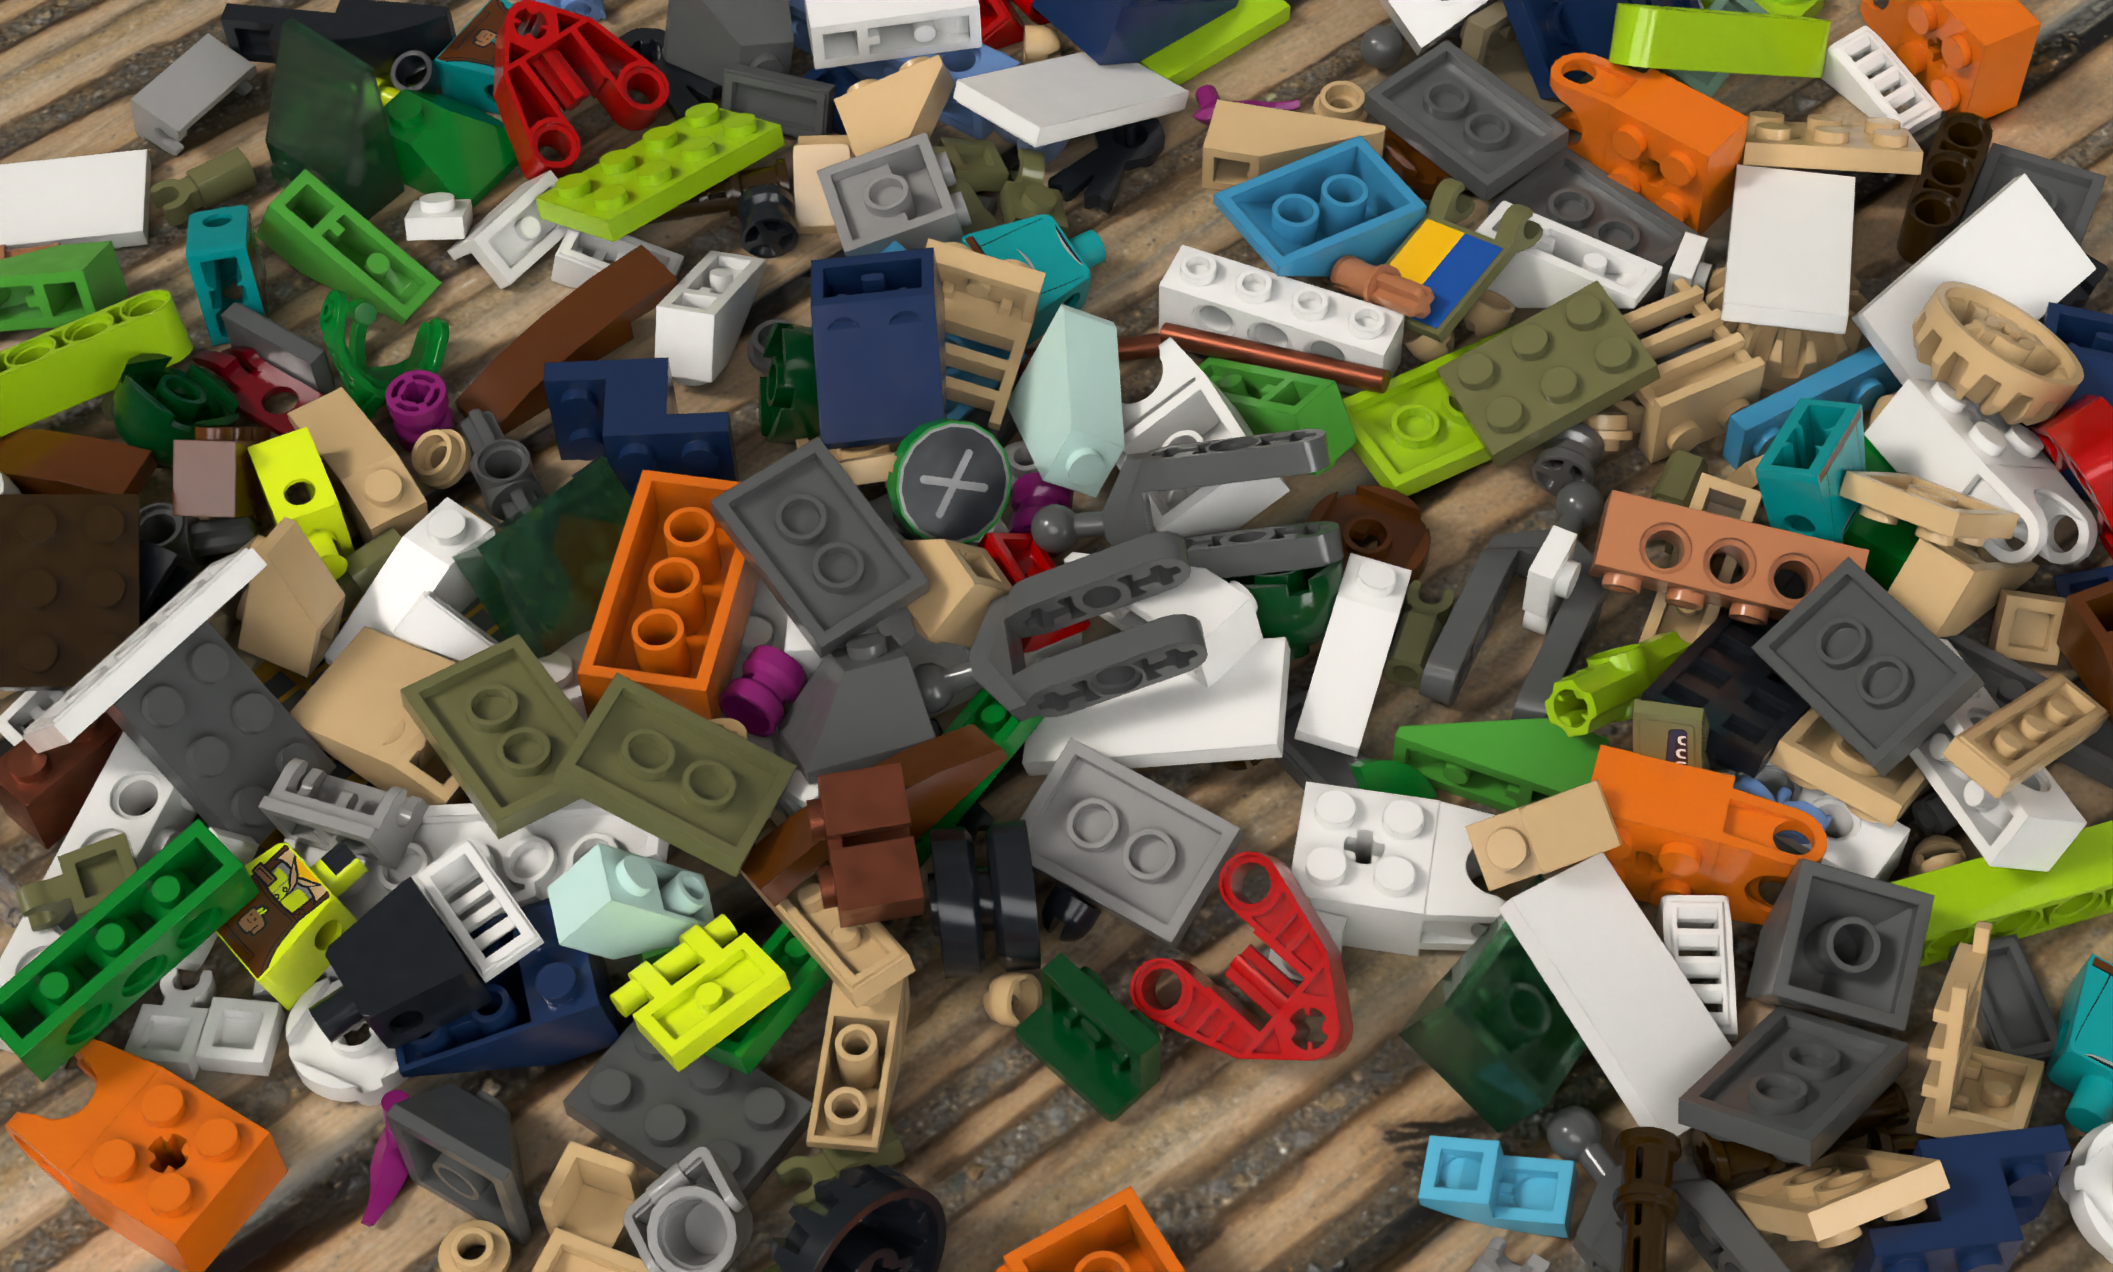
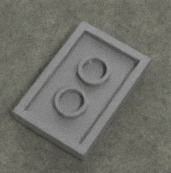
M1072 737L1020 819H1025L1032 869L1034 872L1068 889L1079 897L1175 950L1219 879L1223 866L1232 857L1244 837L1240 827Z

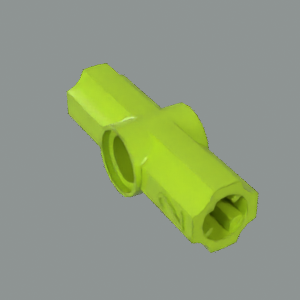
M1676 631L1657 634L1637 644L1609 649L1586 658L1588 667L1555 682L1550 698L1544 701L1550 723L1562 728L1568 737L1587 735L1609 723L1633 719L1635 699H1641L1643 692L1692 643L1684 641Z

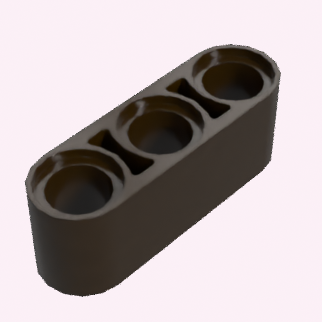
M1958 112L1945 117L1941 122L1922 166L1921 175L1918 176L1908 199L1896 248L1899 255L1905 261L1914 265L1959 226L1985 163L1992 140L1993 130L1983 117L1974 113Z

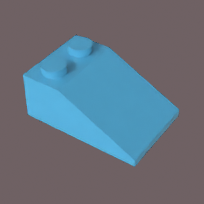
M1361 135L1214 194L1213 203L1277 276L1330 277L1334 264L1344 255L1355 256L1374 266L1385 264L1423 219L1427 206Z

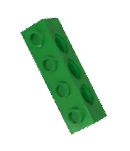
M199 819L194 821L0 988V1038L44 1082L260 893L245 866Z

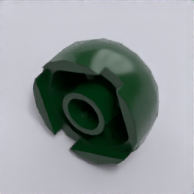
M775 322L770 329L763 353V358H772L774 356L775 358L770 363L768 376L760 377L758 413L760 431L762 436H768L766 442L793 445L796 444V439L808 438V440L820 437L813 332L811 327Z
M139 354L128 360L115 388L111 403L112 418L116 431L127 445L152 451L157 468H173V440L195 439V427H235L240 414H235L239 401L237 396L224 382L194 364L190 365L187 373L179 369L166 367L172 359L171 356Z
M1340 560L1322 567L1223 578V580L1228 583L1237 581L1249 590L1258 605L1256 615L1263 639L1286 637L1291 650L1290 660L1308 655L1310 653L1309 645L1324 639L1344 573L1342 561Z

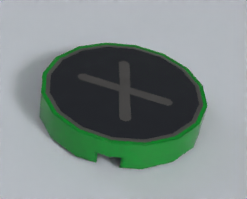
M940 418L919 425L901 441L894 456H897V459L893 466V473L889 472L887 491L893 513L908 532L924 540L946 539L966 544L980 539L998 523L1009 502L1012 474L1007 453L989 431L974 422Z

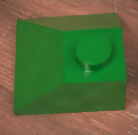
M403 88L366 122L380 172L425 195L445 192L453 194L454 199H471L472 209L519 164L504 123L450 95Z

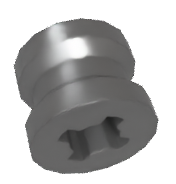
M1578 423L1542 443L1543 451L1536 456L1532 467L1533 478L1543 490L1555 496L1566 484L1571 482L1587 481L1592 484L1595 475L1593 468L1600 463L1604 453L1605 445L1602 437L1594 429L1585 424Z

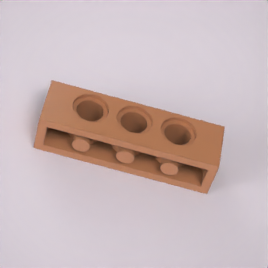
M1612 490L1605 502L1588 575L1603 578L1601 586L1617 593L1639 595L1640 589L1645 588L1666 593L1665 602L1673 606L1690 610H1703L1704 603L1729 608L1728 616L1736 621L1753 625H1767L1768 618L1780 621L1848 557L1865 571L1869 550ZM1658 539L1671 543L1677 550L1678 564L1672 568H1659L1653 565L1646 555V544ZM1720 554L1734 558L1741 567V580L1733 584L1717 580L1710 570V558ZM1788 569L1799 574L1805 585L1804 596L1799 599H1790L1781 595L1774 584L1775 572Z

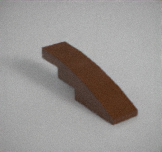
M641 244L575 289L543 314L502 351L456 399L455 403L458 411L465 418L469 417L470 410L479 408L481 412H492L504 435L549 408L543 382L545 363L596 361L634 339L631 322L656 308L677 285L676 276Z
M21 428L0 437V471L11 479L22 494H140L157 468L151 450L97 437Z
M970 724L911 746L872 767L901 762L911 818L910 835L914 836V841L916 842L1009 757L999 745L978 727ZM807 806L790 816L755 844L741 868L775 907L815 872L817 867H820L825 862L830 865L826 840L812 841Z

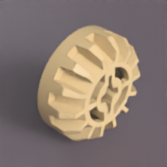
M1726 265L1714 271L1710 277L1704 302L1711 310L1718 308L1722 312ZM1851 273L1849 315L1845 334L1724 321L1723 325L1731 334L1739 332L1745 339L1744 349L1752 358L1760 356L1766 363L1761 388L1781 391L1860 351L1864 334L1852 320V317L1868 304V300L1859 292L1860 282ZM1712 337L1705 339L1706 342H1715Z
M1956 281L1941 283L1912 324L1917 359L1920 363L1931 366V377L1935 381L1947 382L1956 390L1954 397L1961 400L1965 396L1979 405L1982 414L1989 416L1997 412L2010 425L2022 422L2029 426L2050 420L2069 400L2084 379L2083 368L2074 353L2050 329L2011 302L1970 284Z

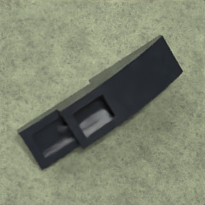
M340 0L336 12L331 13L227 3L221 16L229 48L248 61L275 63L280 80L346 81L391 75L392 65L402 53L410 50H419L434 61L456 37L450 7L377 0Z

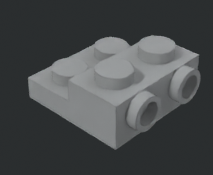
M926 132L817 171L846 257L881 253L895 240L906 250L925 248L928 238L944 243H961V238L964 236L962 228L972 225L961 191L949 194L947 187L953 186L957 182L946 151L934 154Z

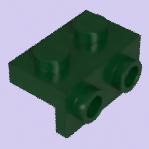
M1060 953L1041 969L1043 1005L1017 1026L1016 1039L1102 1117L1112 1122L1160 1081V1035L1155 1025L1146 1015L1136 1009L1128 1011L1110 995V991L1103 979L1095 971L1086 966L1079 969L1066 956Z

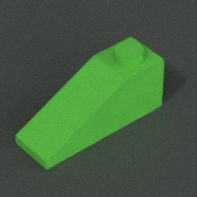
M306 168L268 205L256 233L261 241L301 274L333 290L343 291L351 299L361 298L372 304L377 312L403 325L434 294L442 283Z
M112 241L57 245L1 259L0 332L56 328L121 302L129 293Z
M1209 357L1198 366L1237 408L1254 435L1300 429L1325 430L1331 464L1320 471L1308 473L1309 475L1318 476L1320 473L1331 469L1336 464L1337 459L1357 443L1339 389L1334 380L1215 357Z
M1549 718L1399 726L1395 735L1392 760L1414 767L1430 781L1434 788L1507 812L1591 782L1600 744L1609 746L1610 739L1593 732L1587 735L1568 737L1562 728L1551 724Z

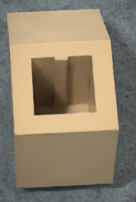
M939 54L931 58L927 56L913 58L905 62L898 72L879 80L866 79L857 82L847 90V94L834 99L855 157L925 132L930 139L955 84L950 71Z
M284 517L267 537L258 536L250 547L266 562L267 566L249 581L248 588L239 601L236 619L242 621L238 648L308 678L324 659L325 653L338 635L346 595L298 523Z
M946 539L899 541L930 581L929 592L906 606L913 615L911 621L914 628L925 639L936 644L945 642L972 647L991 600L1008 595L1012 588L1010 582L985 548Z

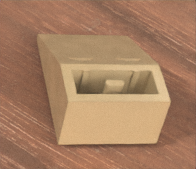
M364 626L289 713L323 751L380 790L388 791L393 786L405 788L408 791L406 797L410 798L413 795L423 798L427 805L463 804L470 801L469 797L403 707L400 689L457 662Z

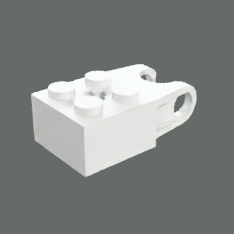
M1169 337L1159 345L1163 374L1157 388L1147 398L1131 404L1122 403L1125 448L1118 458L1116 465L1121 470L1128 454L1149 452L1172 445L1252 436L1254 434L1230 400L1178 344ZM1278 477L1180 490L1148 492L1155 529L1157 531L1177 533L1182 537L1236 531L1288 493L1290 489L1283 478Z
M1908 378L1864 433L1867 439L1897 473H1909L2020 514L2013 536L2025 543L2021 549L2017 551L2012 550L2007 545L2005 539L1985 540L1983 547L2001 562L2011 564L2031 562L2039 554L2051 563L2072 565L2080 563L2088 557L2096 544L2098 535L2097 522L2092 512L2057 470V467L2041 451L2044 445L2039 437L2030 429L2020 424H2007L1997 412L1989 416L1982 414L1979 405L1965 396L1961 400L1954 397L1956 390L1947 382ZM2065 516H2069L2075 521L2079 531L2077 543L2068 552L2063 551L2054 540L2055 526Z
M1306 781L1291 872L1314 910L1348 917L1343 946L1419 957V949L1501 951L1512 948L1520 943L1498 910L1506 901L1496 895L1480 890L1471 881L1483 874L1465 826L1495 815L1440 800ZM1479 923L1501 924L1506 927L1492 928Z

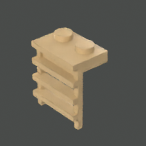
M928 238L925 248L934 247L944 293L945 333L1011 352L1009 359L1005 360L945 342L946 366L1001 382L999 391L946 375V399L992 412L988 428L999 431L1036 318L1046 273L1032 269L1029 265L1018 260H1001L974 252L971 248L961 243H944Z
M1683 277L1672 283L1671 290L1675 294L1623 315L1635 334L1639 335L1690 313L1693 314L1695 318L1640 340L1654 360L1709 337L1715 340V342L1657 365L1661 378L1634 392V395L1645 407L1638 448L1651 464L1669 457L1672 452L1678 449L1689 452L1698 444L1726 433L1730 415L1758 402L1766 363L1760 356L1752 358L1744 349L1745 339L1739 332L1731 334L1723 325L1724 320H1721L1722 312L1718 308L1711 310L1703 301L1704 291L1700 286L1695 285L1691 287Z
M1977 921L1973 945L1959 943L1934 1007L1932 1021L1937 1022L1927 1052V1059L1932 1061L1922 1086L1921 1096L1926 1097L1917 1120L1916 1133L1944 1138L2028 1128L2041 1087L2045 1062L1973 1046L1992 923Z

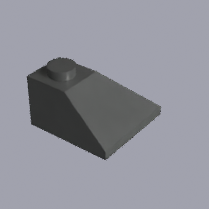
M669 0L663 46V57L666 62L723 86L724 67L730 62L790 74L794 36L789 0Z
M868 633L853 637L847 641L846 647L838 648L826 655L777 727L781 742L809 785L818 783L817 776L869 768L911 746L936 737L908 655L892 635L884 636L878 633Z
M1803 858L1798 859L1760 931L1746 998L1775 1006L1783 1005L1823 1018L1899 1032L1905 1031L1935 895Z
M453 1083L395 1103L386 1116L411 1180L472 1217L494 1223L505 1232L508 1238L525 1247L533 1237L520 1151L510 1122L511 1114L509 1110L498 1099L486 1092L478 1091L475 1095H472Z

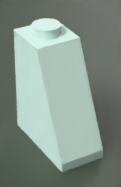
M1061 304L1013 390L1007 407L1042 480L1095 498L1125 448L1117 328L1112 321Z

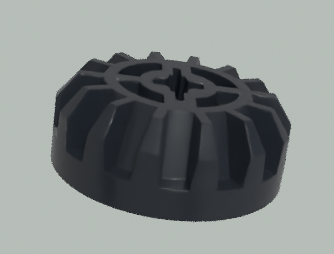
M866 1164L843 1169L840 1172L839 1179L822 1180L814 1185L815 1201L808 1208L792 1206L788 1211L796 1222L787 1238H772L770 1249L772 1259L776 1264L763 1270V1272H937L946 1241L945 1214L940 1202L933 1194L889 1165L872 1167Z

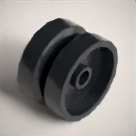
M1025 819L990 823L985 833L987 866L976 867L972 836L964 826L930 829L934 872L927 873L933 934L934 936L940 935L945 979L980 975L985 965L983 931L994 930L998 962L1006 972L1040 969L1041 953L1038 915Z

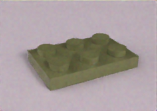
M1598 280L1437 368L1442 384L1497 468L1661 378L1656 362Z
M519 634L400 689L403 707L498 839L581 799L573 793L553 784L552 780L558 765L584 726L585 720Z
M616 673L558 765L552 783L736 878L791 782L797 765Z

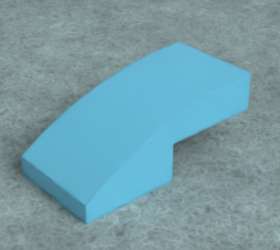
M1430 1135L1418 1200L1420 1205L1464 1220L1517 1232L1568 1238L1578 1172L1575 1161L1504 1155L1500 1141Z

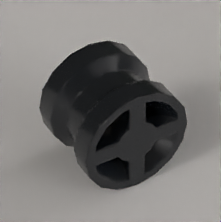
M776 185L755 186L741 195L738 199L737 213L741 223L739 234L743 249L759 258H774L791 251L797 244L798 239L797 225L794 220L795 203L792 195L786 189Z

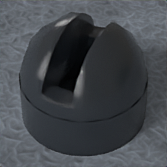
M410 50L402 53L394 61L391 68L392 83L399 91L404 88L435 93L441 82L440 72L436 63L419 50Z
M1055 884L1045 900L1042 909V922L1048 933L1052 932L1060 921L1064 922L1065 926L1061 932L1060 941L1074 942L1083 938L1092 929L1102 912L1068 889Z

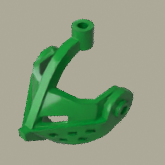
M332 290L327 295L321 309L320 327L324 333L323 339L350 397L367 418L371 420L377 410L387 404L385 394L388 385L396 377L414 370H426L437 374L443 363L447 348L449 324L445 319L438 317L433 318L430 322L422 323L417 332L409 358L396 365L367 367L365 356L366 333L368 325L372 324L377 317L376 308L361 298L353 299L348 303L345 292ZM347 316L353 320L348 347L345 341Z

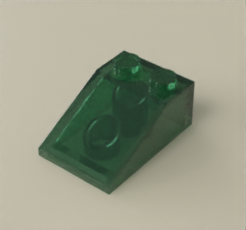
M290 18L282 26L265 138L273 164L270 167L271 174L279 186L285 189L306 168L365 219L370 220L405 191L374 69L295 19Z
M600 456L452 556V558L505 638L508 639L519 634L537 659L547 657L593 625L633 500L605 457Z
M1541 874L1538 875L1520 893L1546 879ZM1502 914L1498 916L1433 987L1398 1034L1497 1133L1546 1106L1587 1047Z

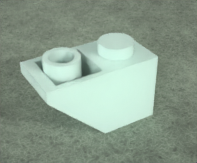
M597 843L547 887L559 945L612 960L679 945L678 937L692 926L697 924L703 928L715 919L709 890L703 874L601 843Z

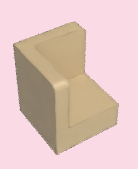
M569 1141L539 1199V1207L549 1237L555 1227L621 1251L629 1236L623 1221L624 1213L643 1194L636 1166L628 1160Z

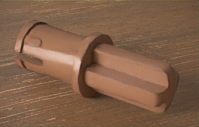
M1344 255L1336 261L1331 270L1330 280L1335 284L1333 288L1341 293L1358 297L1365 302L1388 308L1408 317L1415 316L1423 319L1431 313L1430 304L1435 299L1431 288L1401 277L1399 270L1389 264L1374 266L1355 256Z

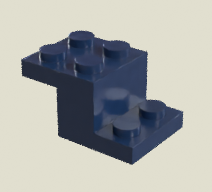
M1502 0L1508 19L1513 26L1527 62L1529 73L1534 80L1540 98L1543 100L1557 97L1550 87V72L1554 62L1562 56L1585 52L1609 60L1617 3L1701 9L1698 0ZM1576 70L1567 72L1563 76L1577 83L1588 73Z
M669 357L545 363L543 382L561 460L584 461L607 458L618 515L629 514L642 470L740 482L729 412L678 414Z
M2063 1124L1918 1140L1912 1156L1939 1159L1950 1189L1925 1198L1928 1206L1926 1210L1917 1215L1896 1220V1226L1868 1229L1851 1272H2009L2024 1241L2020 1226L2040 1216L2071 1153Z

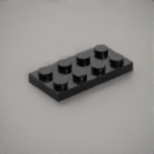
M1727 608L1643 692L1640 700L1704 708L1710 726L1705 752L1711 755L1722 767L1735 772H1743L1755 778L1770 761L1779 740L1811 707L1767 666L1751 648L1779 620L1768 618L1767 625L1743 623L1728 616L1730 609Z

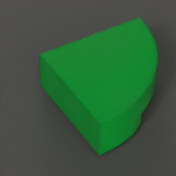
M1370 758L1350 765L1359 789L1427 799L1438 797L1430 781L1420 771L1408 764L1388 759Z

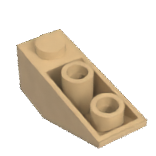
M1217 99L1203 145L1202 188L1219 191L1225 190L1360 135L1383 159L1386 126Z
M908 976L859 1008L852 1004L833 981L806 1139L807 1147L878 1153L902 1062L911 1004Z

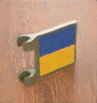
M1451 178L1440 182L1434 192L1427 214L1385 263L1397 268L1401 273V277L1431 288L1435 299L1430 304L1431 313L1423 319L1405 315L1404 327L1441 343L1444 342L1515 254L1534 246L1543 235L1541 225L1528 220L1533 216L1532 209L1521 204H1513L1506 210L1495 239L1457 225V223L1467 219L1475 209V203L1471 197L1459 195L1464 191L1465 186L1462 182Z

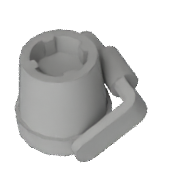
M706 1147L694 1149L683 1160L677 1161L646 1188V1192L626 1209L623 1219L624 1225L649 1272H723L729 1268L736 1257L750 1243L754 1229L752 1213L747 1206V1200L728 1164L721 1155ZM706 1171H709L717 1188L705 1184H694L697 1183L699 1177Z

